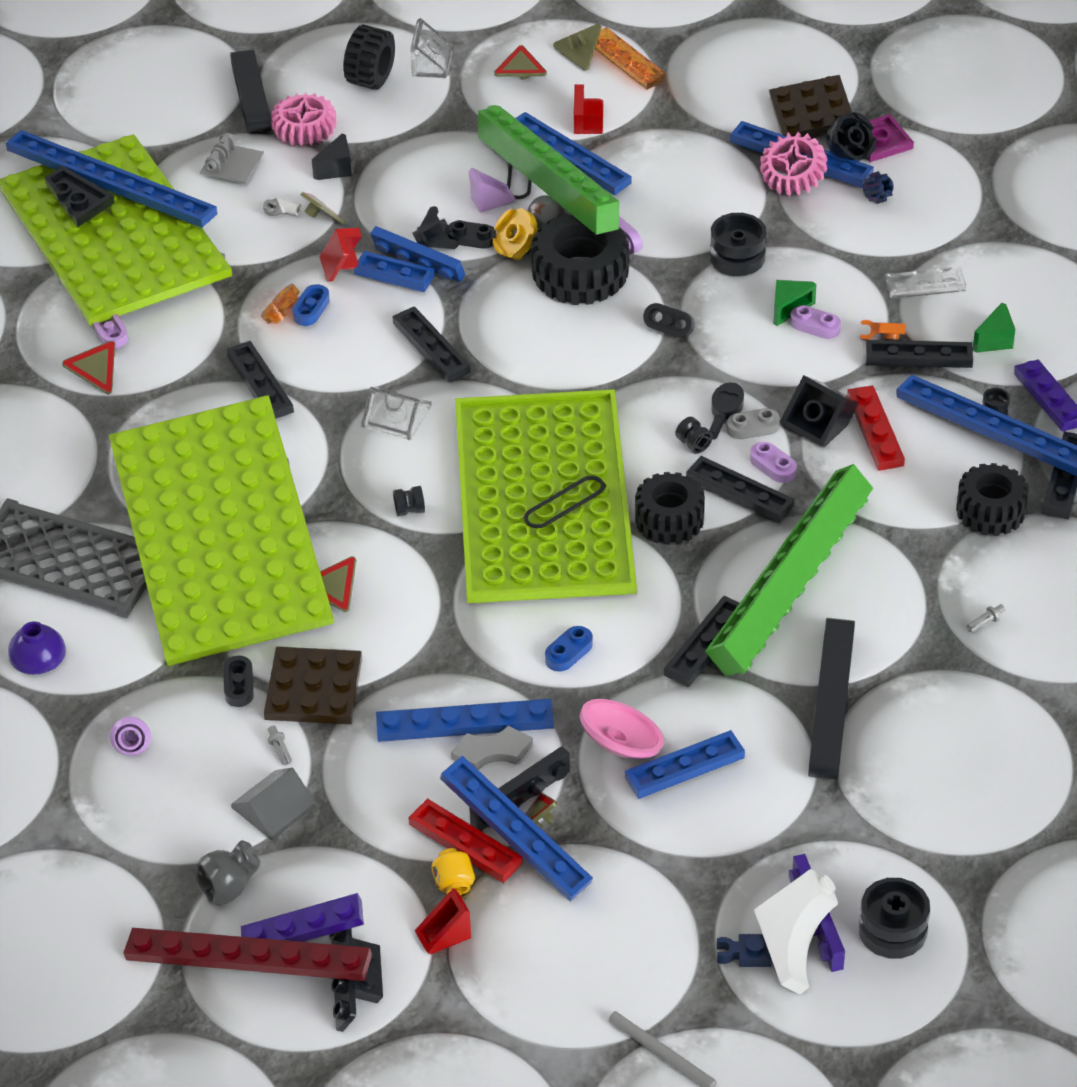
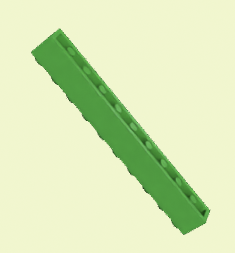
M491 105L487 109L478 110L479 139L596 235L619 229V201L501 106Z
M854 464L836 470L706 649V654L726 677L736 673L743 674L751 668L753 658L765 648V641L778 630V623L782 617L792 610L791 605L794 600L804 593L806 583L818 573V566L830 556V550L833 545L842 539L845 528L854 522L857 511L868 502L867 497L874 488Z

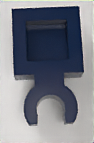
M739 934L738 941H733L727 937L717 938V949L727 950L726 952H717V963L727 964L733 960H739V967H771V956L763 934Z

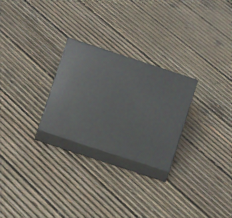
M293 767L273 771L231 804L232 809L270 840L276 838L316 807L315 800Z

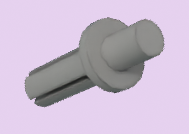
M1002 604L995 608L992 606L987 607V612L968 623L967 628L972 627L969 631L974 632L990 621H999V615L1006 611L1005 607Z
M270 726L268 728L270 734L268 743L274 745L282 764L287 765L279 747L281 746L288 763H291L292 759L283 742L285 735L283 732H278L276 726Z

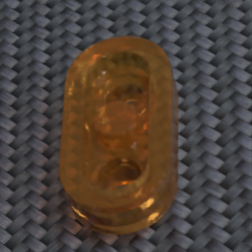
M293 283L286 286L262 312L261 317L267 324L271 322L277 324L286 316L284 311L287 308H291L299 299L297 296L300 293L299 289Z

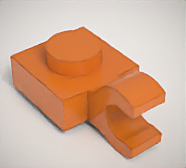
M863 320L861 325L870 326L871 332L868 335H860V338L869 340L875 334L881 333L884 334V339L899 340L900 335H905L906 324L878 323Z

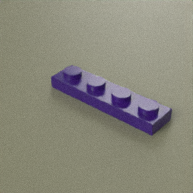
M1037 359L1015 365L1014 375L1062 432L1077 428V404L1041 361Z
M805 854L793 856V867L789 870L791 883L811 869ZM828 913L818 925L813 937L817 936L819 940L818 948L822 961H827L831 972L844 969L845 949L831 915Z
M358 893L243 925L241 926V937L305 942L364 925L362 899Z

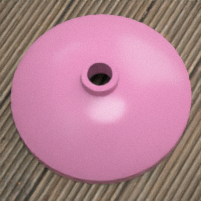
M593 699L586 702L580 711V721L586 733L597 745L613 755L624 758L645 759L655 756L661 751L664 737L658 726L646 715L626 704L608 699Z

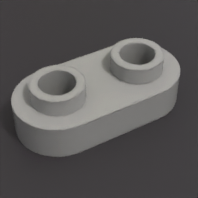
M768 408L735 413L727 419V433L735 439L771 435L776 433L780 427L779 414L775 410Z

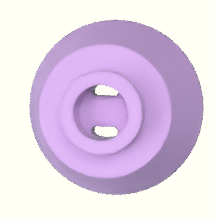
M124 717L113 725L110 732V740L112 746L119 753L135 756L147 749L151 740V733L147 724L141 719Z

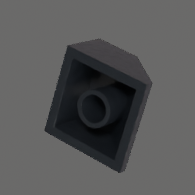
M803 375L780 420V424L825 447L848 426L859 402L817 379Z

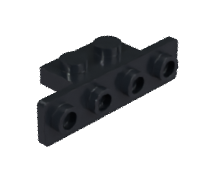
M352 928L330 934L329 939L332 940V944L369 947L372 957L365 981L334 978L332 980L331 988L335 999L333 1017L336 1018V1030L343 1032L356 1017V998L377 1004L383 998L380 945L352 938Z

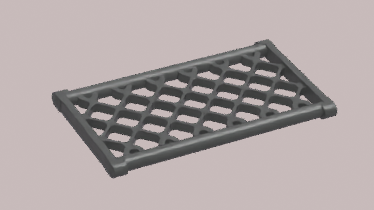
M7 498L0 508V544H5L7 549L0 552V559L10 557L13 562L4 568L0 567V579L115 612L120 617H129L132 609L147 588L143 569L139 568L129 571L126 567L129 563L140 561L139 553L126 558L120 554V551L125 550L128 546L137 549L134 536L19 504L18 501ZM10 512L15 514L13 519L5 521ZM30 518L39 520L38 526L24 529L21 525ZM18 525L20 528L19 532L9 535L3 532L4 528ZM54 525L63 527L64 531L60 534L48 536L46 530ZM37 532L44 534L45 538L30 542L27 538L28 535ZM79 532L88 535L87 540L73 543L70 539ZM24 538L26 542L24 545L11 548L8 544L9 541ZM62 539L68 540L69 545L66 547L54 549L52 546L53 542ZM103 539L113 542L112 547L104 550H97L95 544L100 543ZM49 546V552L35 555L33 549L36 547ZM91 546L94 550L93 553L85 556H79L76 550ZM29 551L31 553L30 558L17 561L14 558V555L20 552ZM72 552L75 556L74 559L60 562L57 558L59 555ZM113 553L117 554L119 558L117 561L103 563L101 557ZM55 559L56 564L46 568L39 566V562L42 560ZM93 559L98 560L100 563L99 566L91 569H84L82 563ZM35 564L37 570L29 575L19 572V569L26 565ZM78 565L81 569L80 572L72 575H65L63 569ZM123 567L125 573L114 577L109 576L107 573L109 569ZM59 571L62 575L61 578L54 582L44 580V575ZM100 572L105 574L106 579L95 583L89 581L88 577L90 575ZM142 575L138 583L135 584L132 578ZM81 578L87 582V585L82 586L79 590L69 587L71 581ZM128 580L131 584L130 587L116 590L113 586L114 583ZM104 586H110L112 590L111 593L106 594L104 597L94 595L95 589ZM130 594L125 603L119 602V597Z

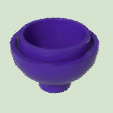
M36 621L28 622L18 630L8 646V657L11 665L22 673L32 675L53 670L63 661L66 654V646L61 634L54 628Z

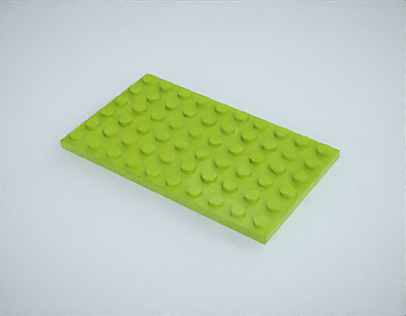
M134 134L79 151V153L174 189ZM45 165L34 166L28 170L10 174L0 179V191L89 326H93V323L97 321L101 323L113 318L112 315L117 314L121 316L232 276L230 265L203 228L106 190L114 195L115 203L77 227L46 187L44 178L56 171L55 169Z
M615 389L455 398L467 603L637 594ZM586 476H597L604 481L605 488L601 494L546 527L532 528L525 523L524 515L529 509ZM587 480L532 512L528 516V520L533 524H542L601 488V484L596 480Z
M269 395L109 434L167 666L334 624V617Z

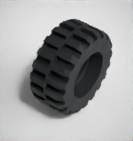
M567 213L560 215L557 219L554 217L547 222V225L543 224L532 239L531 260L533 280L542 292L545 291L548 297L552 299L555 297L561 303L571 302L572 305L586 303V305H589L597 300L599 302L604 301L609 295L613 296L623 287L628 277L629 242L627 236L620 227L618 230L596 235L577 218ZM573 257H588V258H590V259L574 260V259H569V258H573Z

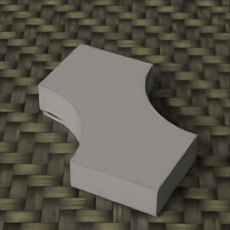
M510 726L491 736H475L467 733L451 751V759L456 761L463 755L478 770L486 764L497 761L517 764L533 745V738Z

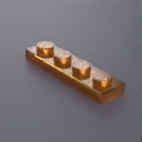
M609 28L601 29L595 47L599 53L646 90L666 81V73Z

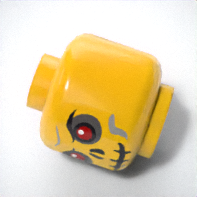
M449 848L441 851L439 857L432 863V873L436 887L440 892L448 894L454 888L462 895L470 890V886L475 880V874L468 854L457 851L455 848Z

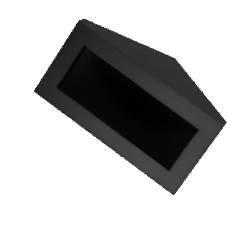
M340 134L312 159L313 179L323 180L352 176L350 153L345 134Z

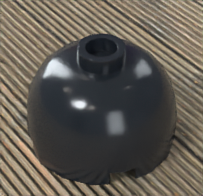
M858 112L846 113L837 117L829 126L826 135V144L829 151L839 158L861 161L869 157L875 150L877 142L876 137L873 138L871 131L874 129L872 123Z

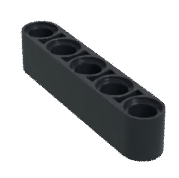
M254 49L230 52L232 70L247 133L272 129L270 113Z

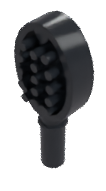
M737 383L722 384L712 395L711 411L714 415V420L709 431L713 434V440L717 439L726 420L732 414L740 413L743 409L744 390Z

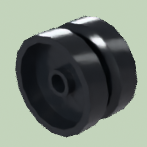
M741 212L725 214L714 221L711 226L710 262L715 269L731 276H746L762 268L766 257L765 245L767 235L766 226L762 220L754 215Z
M887 877L870 885L865 890L861 899L859 935L864 945L874 954L888 959H902L914 955L920 950L927 938L930 918V900L925 891L916 883L903 878Z

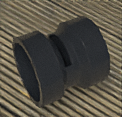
M1002 388L987 389L983 394V405L1008 416L1009 393Z
M691 416L682 420L675 431L676 437L682 443H687V447L695 454L705 451L713 440V434L706 427H701V423Z
M414 486L407 491L403 489L393 490L397 517L405 516L408 512L413 511L416 514L425 512L421 486Z

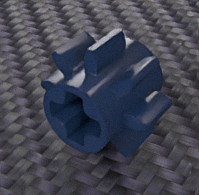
M877 171L869 174L870 178L864 179L863 193L869 199V202L876 200L877 204L887 201V197L893 195V181L887 176V173L881 175Z

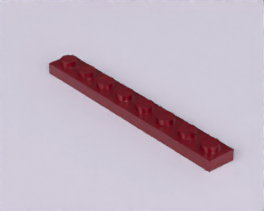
M133 927L123 952L125 959L128 961L365 981L372 957L369 947Z

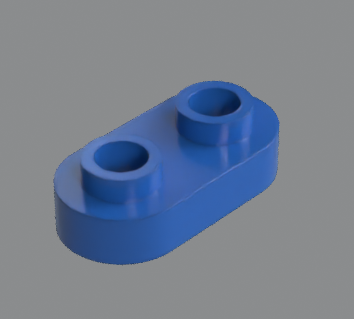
M314 284L308 286L303 291L292 308L295 323L309 326L317 322L330 302L327 287Z
M573 626L566 630L546 648L545 663L547 667L553 671H565L571 668L591 650L593 646L592 632L583 626Z

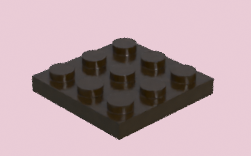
M840 74L769 89V96L780 133L784 136H787L788 132L792 137L797 132L801 134V137H804L807 133L810 137L826 134L829 126L837 117L846 113H852Z
M276 647L264 708V719L352 725L362 663V651Z

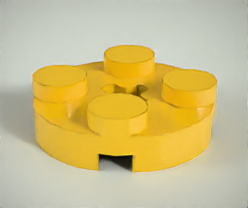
M523 208L517 210L510 209L501 215L494 228L497 231L496 239L493 238V246L500 255L520 260L529 251L532 239L539 229L537 228V221L534 215Z

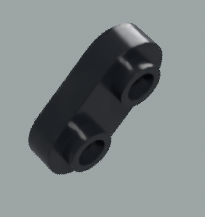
M457 220L448 225L452 231L448 233L449 238L456 240L461 246L486 249L492 247L493 238L496 239V230L488 224Z
M659 303L650 304L643 314L644 322L649 328L679 338L689 336L695 327L694 319L689 313ZM660 312L662 319L657 322L655 316ZM682 320L686 323L684 329L679 328V323Z
M245 656L230 657L223 665L225 700L231 706L243 707L248 705L254 698L252 662Z

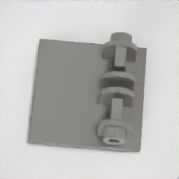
M222 134L219 139L220 142L215 144L210 157H207L205 160V165L201 169L200 174L246 184L262 158L264 151L235 146L232 134Z

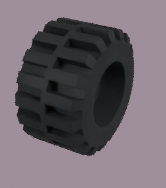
M364 24L359 25L352 33L344 54L343 71L346 81L373 90L380 89L387 80L393 66L395 57L394 35L387 30Z
M991 463V465L979 464L978 468L975 466L971 467L969 472H965L962 475L958 486L956 511L958 518L962 520V524L965 527L970 526L971 531L982 532V535L993 534V536H1000V533L1008 534L1011 533V529L1016 530L1019 528L1020 523H1023L1025 519L1029 494L1028 483H1025L1023 475H1018V471L1015 469H1008L1009 466H998L997 463Z
M664 472L662 475L654 474L652 478L647 477L643 480V484H639L635 494V523L639 532H643L644 537L647 539L653 538L652 541L656 543L664 542L665 545H670L672 542L681 544L682 540L689 541L692 539V535L697 536L700 533V528H703L705 511L704 490L700 488V484L697 481H692V477L688 475L682 476V473L678 472L675 474Z

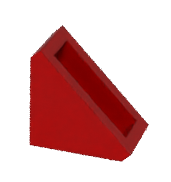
M452 888L414 930L428 954L436 953L471 938L470 911L457 889Z

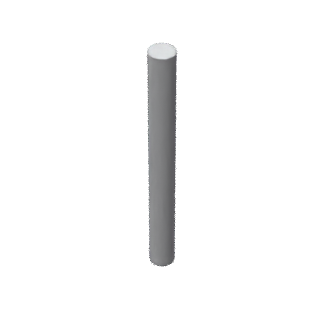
M617 1011L610 1015L609 1022L696 1083L702 1087L716 1086L717 1081Z

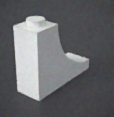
M812 869L754 909L781 985L798 994L809 989L806 975V958L813 934L822 919L838 905L834 893L836 888L833 881L827 875H821Z

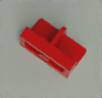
M574 84V134H602L604 101L599 98H584V84Z
M359 228L335 229L319 256L327 282L333 281L339 270L355 269L358 266L354 248L362 237Z

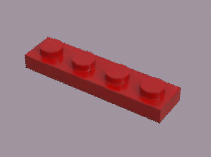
M874 386L848 389L847 396L859 402L854 415L878 471L903 467L905 457Z
M428 798L408 817L410 826L447 849L455 848L457 851L468 854L471 864L503 884L523 864L521 855Z

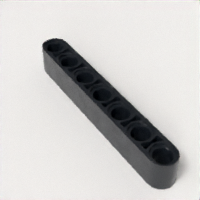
M826 618L808 777L838 780L855 620Z

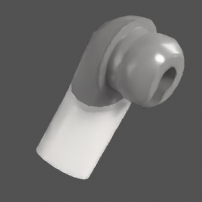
M283 198L269 199L263 204L264 212L269 216L283 213L298 216L302 208L301 204Z

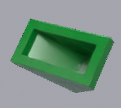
M776 280L773 324L778 326L790 319L791 311L795 307L802 305L810 307L814 305L817 284L811 281Z
M1001 303L974 331V352L1013 349L1016 329L1005 303Z

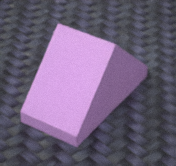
M474 168L469 170L471 199L480 213L515 201V197L507 184Z

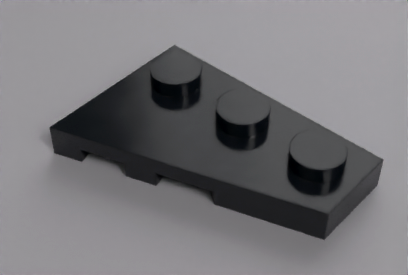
M64 166L44 178L46 187L77 227L115 203L113 194Z

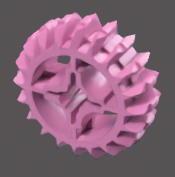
M296 93L294 97L287 96L286 100H279V104L274 105L271 115V125L277 139H282L283 143L290 142L291 146L300 144L301 147L306 144L312 146V143L315 142L321 144L322 139L328 140L329 135L334 133L337 124L336 111L334 106L331 105L330 100H325L324 96L317 97L316 93L312 95H307V93L298 95Z
M788 132L786 138L783 139L778 135V142L770 141V148H764V156H761L760 171L763 174L764 182L769 185V188L771 190L776 189L779 195L786 191L788 197H790L792 192H796L798 196H800L803 190L809 193L810 186L817 188L818 180H823L824 173L827 172V156L823 146L819 145L816 138L811 140L808 133L801 137L799 132L792 137ZM800 153H804L810 156L811 158H807V156L801 155ZM776 170H779L780 173L787 174V176L779 174Z

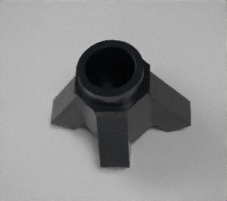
M436 206L430 207L421 225L416 231L412 232L416 242L429 248L455 250L459 243L449 238L448 233L452 231L445 218L440 220L437 216L439 213Z

